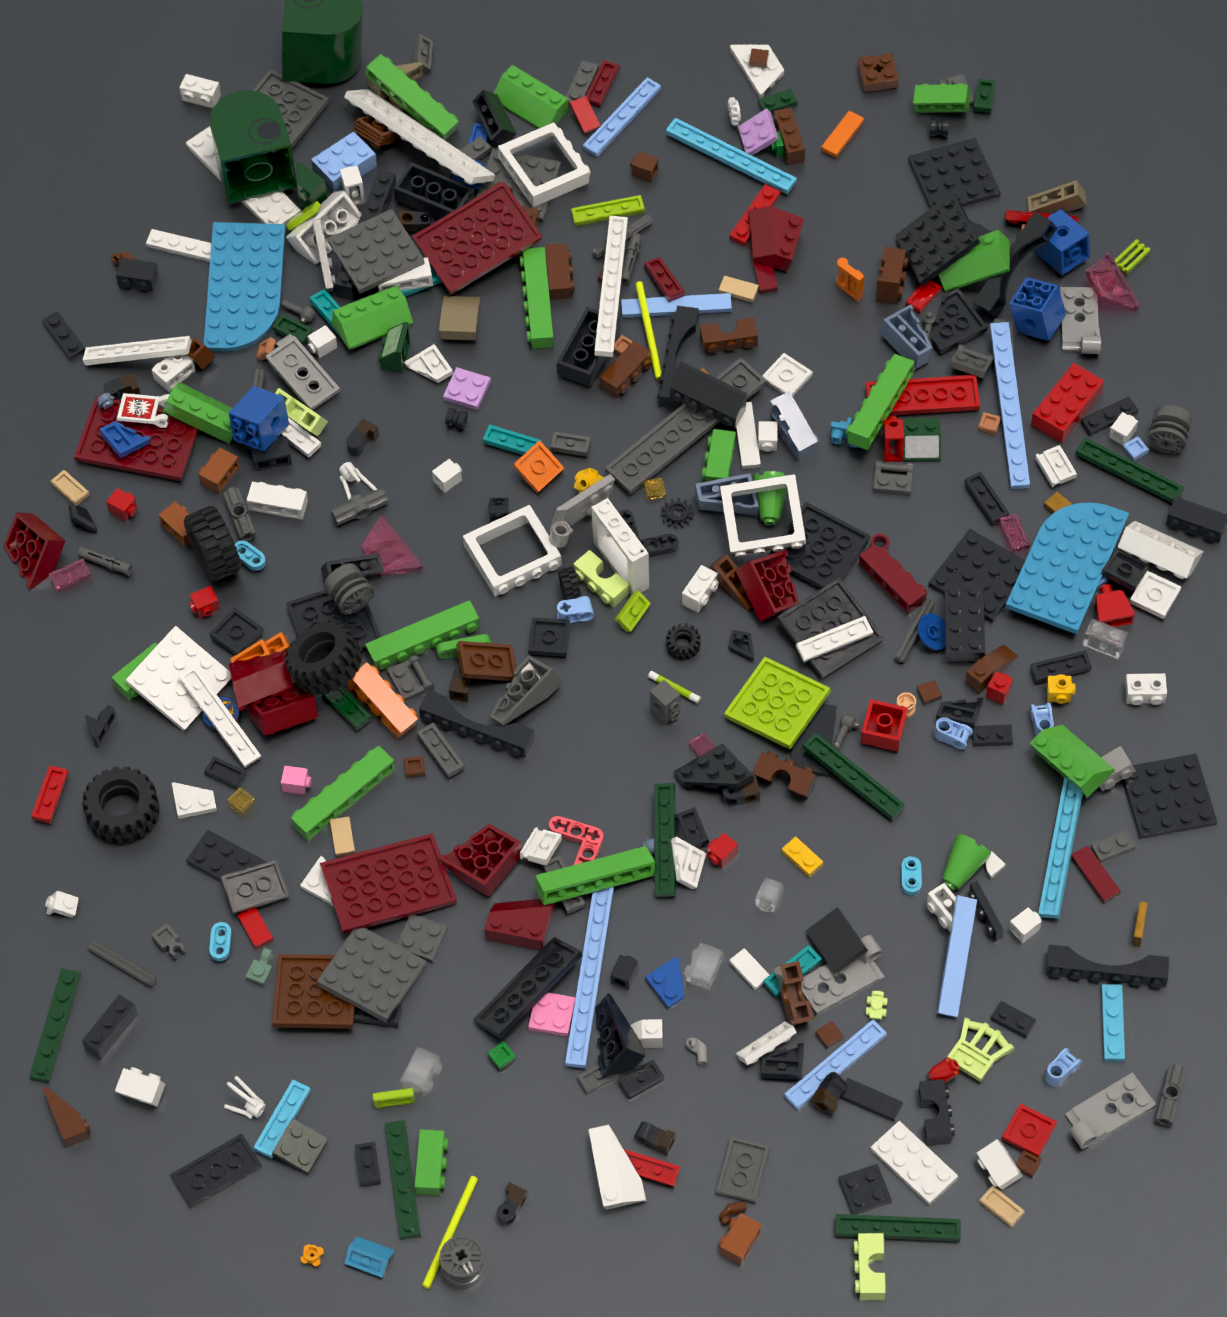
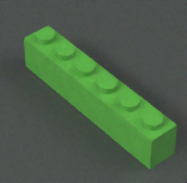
M380 54L366 67L365 76L425 128L445 141L458 129L459 121L457 117L446 111L444 106L440 102H436L427 91H423L415 80L409 79L402 69L394 66L388 57Z
M545 247L528 248L523 251V256H520L521 267L525 268V271H521L522 282H526V286H523V296L527 297V301H524L525 312H529V316H525L526 327H530V331H527V340L531 342L532 349L554 347Z
M894 354L891 360L886 362L884 372L879 374L876 385H873L870 389L869 397L863 400L861 410L856 412L854 422L847 427L846 434L848 435L849 444L866 450L870 448L882 428L884 420L888 418L914 374L915 361Z
M469 600L366 643V653L372 665L377 670H383L394 663L403 662L413 655L422 654L425 650L436 647L442 642L455 640L463 634L476 631L480 628L479 617Z
M379 745L375 749L369 750L365 757L360 761H356L346 773L340 774L336 781L331 785L325 786L318 796L312 797L307 802V805L302 809L296 810L291 817L292 827L309 841L329 825L331 819H336L392 773L395 770L394 760Z
M646 846L535 875V890L543 905L654 876L655 861Z

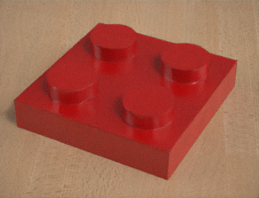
M1020 1103L1002 1136V1140L1039 1157L1054 1131L1057 1121Z

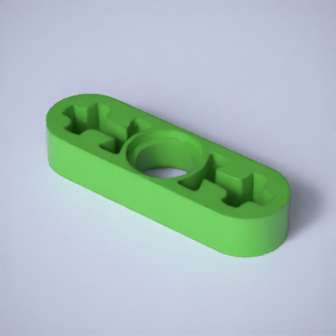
M482 634L446 641L438 644L436 651L440 659L457 657L456 644L458 641L491 643L489 635Z

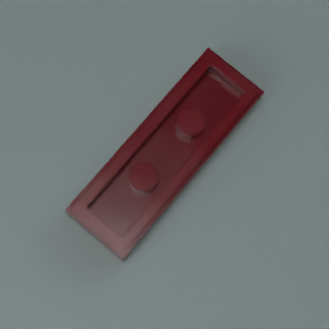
M603 60L586 94L590 105L601 108L620 70V65Z
M749 246V251L752 259V249L751 246ZM752 260L760 294L778 291L773 267Z
M661 257L644 263V268L668 302L685 296L684 289Z
M1089 846L1071 854V859L1103 903L1120 895V889Z

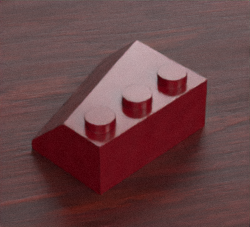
M772 206L749 210L752 260L787 272L793 260L804 218Z
M16 512L3 546L11 560L17 563L20 569L18 572L21 577H25L28 589L32 590L53 574L66 541L35 514Z
M787 549L749 561L736 570L760 622L773 618L799 603L795 584L791 581L789 574L792 572L791 566L787 565L786 561L788 556Z
M285 651L273 652L266 656H255L248 660H236L228 664L239 711L245 709V705L253 702L256 705L261 703V699L264 697L273 698L294 689L291 675L285 664Z
M295 682L292 683L293 690L273 698L264 697L261 699V703L254 705L252 702L245 705L250 720L264 735H271L276 733V731L292 728L294 725L302 722L306 723L317 718L315 697L310 693L304 692Z
M488 824L470 836V840L462 845H457L446 856L444 854L439 857V860L457 879L489 897L519 861L522 845L519 840Z
M540 899L495 903L488 914L484 929L485 939L541 951L546 944L556 902L543 905Z

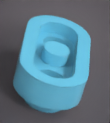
M242 540L235 543L241 563L254 571L264 568L266 560L261 551L247 541Z
M912 856L905 858L901 864L902 890L907 895L918 894L922 887L921 862ZM908 864H914L915 866L909 867ZM913 881L915 882V884L910 885L909 882Z
M218 922L211 929L209 952L211 958L215 961H224L230 955L232 932L230 926L225 922Z

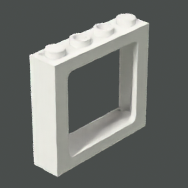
M554 122L498 146L499 160L532 207L589 183V175L591 174L589 167L583 164L579 153L573 150L571 142L566 140L562 129L558 128ZM553 138L575 170L542 185L534 186L512 154Z
M795 474L720 486L731 556L741 558L745 557L748 553L760 555L764 554L767 550L779 552L784 550L785 547L797 549L806 544ZM788 488L794 534L743 543L739 542L731 497Z
M608 498L592 506L593 543L614 572L630 584L631 595L635 591L642 593L649 589V554Z
M530 505L463 535L465 549L494 596L505 594L510 589L516 586L520 587L527 581L537 579L544 573L554 571L562 565L559 551L549 542V535ZM529 523L548 554L503 576H498L479 545Z

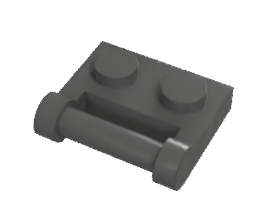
M960 344L950 360L949 367L984 379L994 362V356L970 350Z
M876 460L873 492L910 496L914 464L882 463L881 460ZM881 470L907 472V475L881 473Z
M418 655L411 656L407 661L387 669V673L396 690L405 702L425 694L428 690H432L435 687L424 672ZM412 667H414L422 682V685L419 687L409 671Z

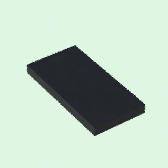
M822 704L792 746L791 760L796 762V767L802 769L803 766L814 770L813 774L828 777L829 770L803 749V745L815 732L832 745L837 706Z
M241 1133L170 1175L189 1207L193 1209L262 1169V1165Z

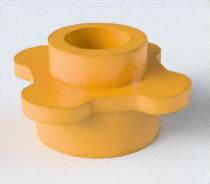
M305 1245L303 1256L300 1258L303 1264L310 1263L315 1267L319 1266L321 1263L320 1257L323 1255L324 1250L322 1247L315 1245Z

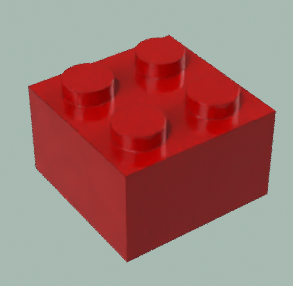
M870 699L861 731L860 743L898 752L907 721L908 708Z

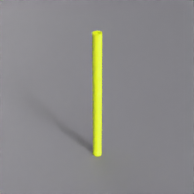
M636 282L635 285L649 350L651 351L655 378L660 380L662 371L643 283Z
M470 1176L422 1284L424 1288L430 1289L440 1266V1251L444 1243L453 1237L478 1181V1178Z

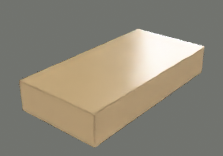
M724 276L719 288V294L730 293L733 298L753 303L759 285Z
M65 470L50 481L51 485L74 505H78L90 495L89 491Z
M349 816L331 819L330 824L336 857L355 854Z
M993 1185L979 1200L980 1204L1010 1228L1025 1213L1021 1207Z

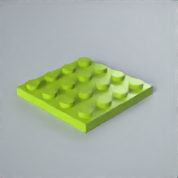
M764 657L727 708L724 717L791 749L831 693L829 687Z

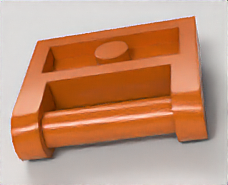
M839 258L837 260L839 270L836 285L859 301L863 298L864 276L859 270L851 267L846 258Z

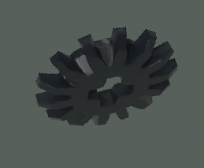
M678 498L677 502L670 499L671 504L665 502L667 508H661L665 513H660L661 516L666 517L662 519L663 522L669 521L668 526L674 522L675 528H677L678 523L684 527L683 521L689 524L690 521L688 519L694 518L693 515H689L694 513V509L689 510L692 504L686 505L687 500H684L683 503L680 502L681 498ZM674 510L682 511L681 516H673Z

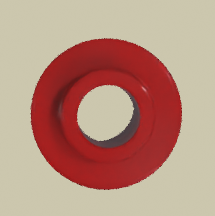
M947 1057L931 1067L928 1074L931 1080L944 1079V1083L959 1074L960 1066L955 1059Z

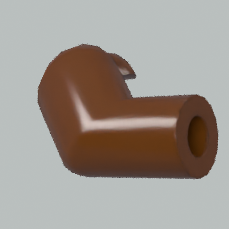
M127 252L114 253L111 256L112 262L116 265H119L121 258L137 260Z
M745 1201L731 1203L724 1208L719 1215L722 1225H730L732 1221L731 1216L734 1213L747 1210Z

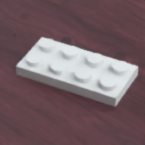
M900 1121L870 1147V1151L928 1205L935 1201L958 1179V1175Z

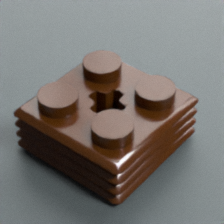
M892 53L858 58V68L864 92L899 87V77Z
M372 116L356 119L357 122H354L355 125H353L354 128L352 130L361 139L370 141V145L373 147L389 146L391 143H396V139H399V134L388 130L386 125L378 123Z

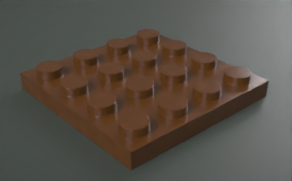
M278 954L272 1019L273 1027L353 1029L355 1006L317 986L318 979L335 955Z

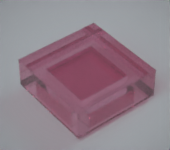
M705 733L688 742L689 747L697 757L715 748V745Z

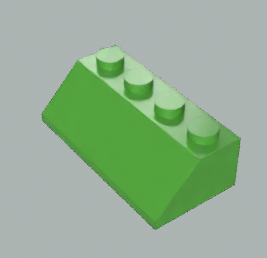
M514 65L501 76L494 91L499 96L506 110L538 129L553 122L557 124L569 112L567 97Z
M999 230L979 236L980 244L939 274L944 291L949 292L1010 271V241Z
M397 285L337 308L332 313V325L349 350L386 336L388 329L403 322H409V326L413 325L406 298Z
M180 382L173 387L163 409L164 413L228 444L233 439L228 414L232 407Z
M1064 725L1043 729L1030 742L1037 755L1087 798L1115 771L1113 767Z

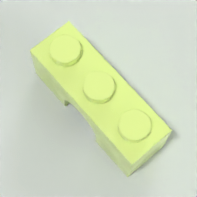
M278 388L275 394L285 398L288 417L311 433L319 436L328 421Z
M592 551L586 552L573 564L578 580L586 583L590 591L596 592L604 603H609L613 608L630 594V584L617 573L607 579L598 576L603 572V561Z
M883 1233L858 1234V1241H854V1254L858 1253V1261H855V1273H859V1280H855V1293H859L860 1300H885V1273H875L868 1267L871 1262L883 1261L884 1259Z

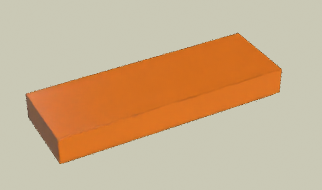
M848 111L821 146V151L837 158L864 123V118Z

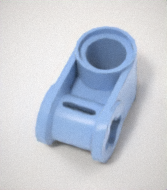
M587 596L563 600L557 605V619L566 620V616H568L567 620H570V623L589 621L594 617L592 604Z
M1048 702L1046 705L1038 706L1030 704L1031 720L1033 721L1035 735L1037 736L1043 730V727L1051 728L1054 726L1051 703Z
M943 717L936 722L934 737L938 741L964 750L967 747L966 742L969 736L972 735L973 730L965 724H960Z
M1068 1048L1063 1049L1047 1068L1045 1076L1047 1084L1052 1087L1060 1086L1080 1067L1082 1060L1075 1058L1069 1053ZM1055 1072L1058 1073L1060 1076H1054L1051 1073Z

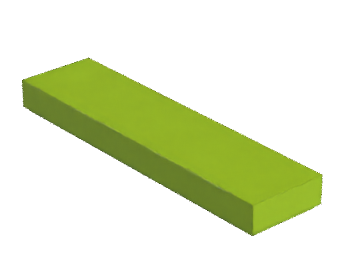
M641 195L571 208L575 226L609 220L610 216L626 217L645 213Z

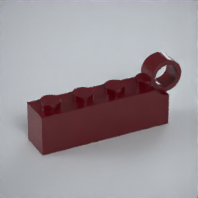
M876 534L871 538L870 548L859 555V565L909 615L922 606L926 600L927 591L923 585L918 584L914 580L911 573L906 572L901 567L898 560L893 559L889 555V538L884 534ZM877 542H882L885 544V546L876 547L874 544Z

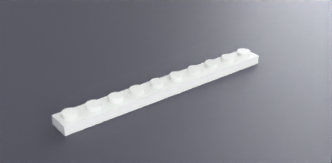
M610 216L595 356L613 357L628 217Z

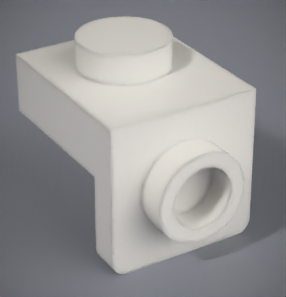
M56 891L51 896H48L46 900V914L51 915L55 912L73 918L76 914L79 898Z

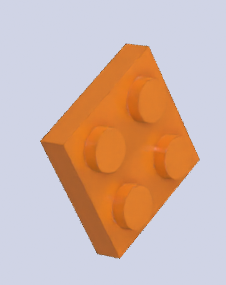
M540 440L512 465L536 493L564 469L562 464Z

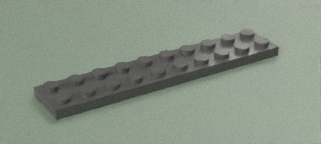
M742 358L738 359L716 377L746 392L747 399L766 385V379ZM684 403L607 465L605 472L613 476L615 481L631 495L717 425L720 420L710 418L699 410H693Z

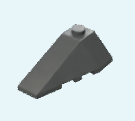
M528 655L515 669L512 682L508 683L505 687L507 691L503 697L499 698L489 717L504 726L548 698L562 684L553 668Z

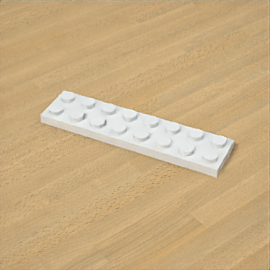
M209 126L187 141L186 147L221 181L217 168L211 128ZM282 191L241 201L263 224H285L286 226L293 216L301 212Z

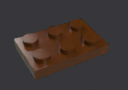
M458 641L456 647L462 678L513 680L516 664L512 645Z

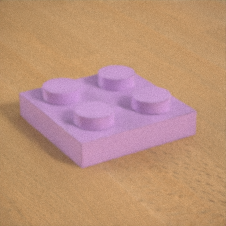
M768 109L763 110L738 126L745 152L751 156L779 139L771 112Z
M456 367L443 395V400L478 411L491 383V377Z

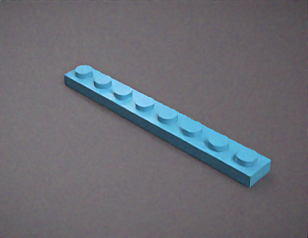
M677 118L666 129L667 135L785 194H788L797 182L796 177Z
M1065 778L1038 912L1040 918L1059 919L1083 795Z

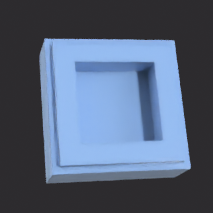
M1138 436L1123 444L1122 447L1133 461L1149 453L1148 447Z

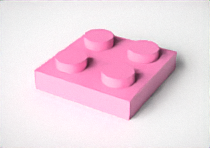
M546 993L532 1008L528 1029L568 1037L576 997Z

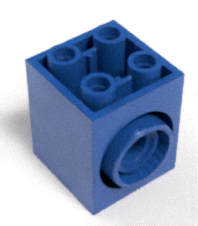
M1060 209L1047 218L1058 229L1047 244L1036 248L1034 252L1060 275H1064L1090 258L1089 232Z
M1028 277L1025 278L1009 303L1017 333L1050 341L1066 316L1059 286Z
M253 386L228 413L234 441L261 451H265L289 425L285 398Z

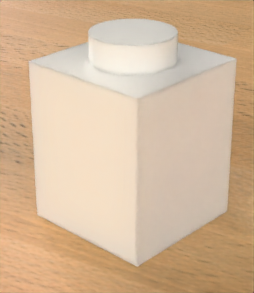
M326 325L308 335V349L312 354L315 353L318 358L337 348L336 337Z
M1122 412L1111 426L1109 438L1121 445L1129 442L1137 431L1138 420Z
M759 421V450L766 452L777 451L778 422Z
M448 459L432 471L433 482L445 493L462 481V469L457 463L454 464Z
M1028 907L1010 921L1009 930L1021 943H1024L1040 930L1042 921L1038 913L1032 912Z

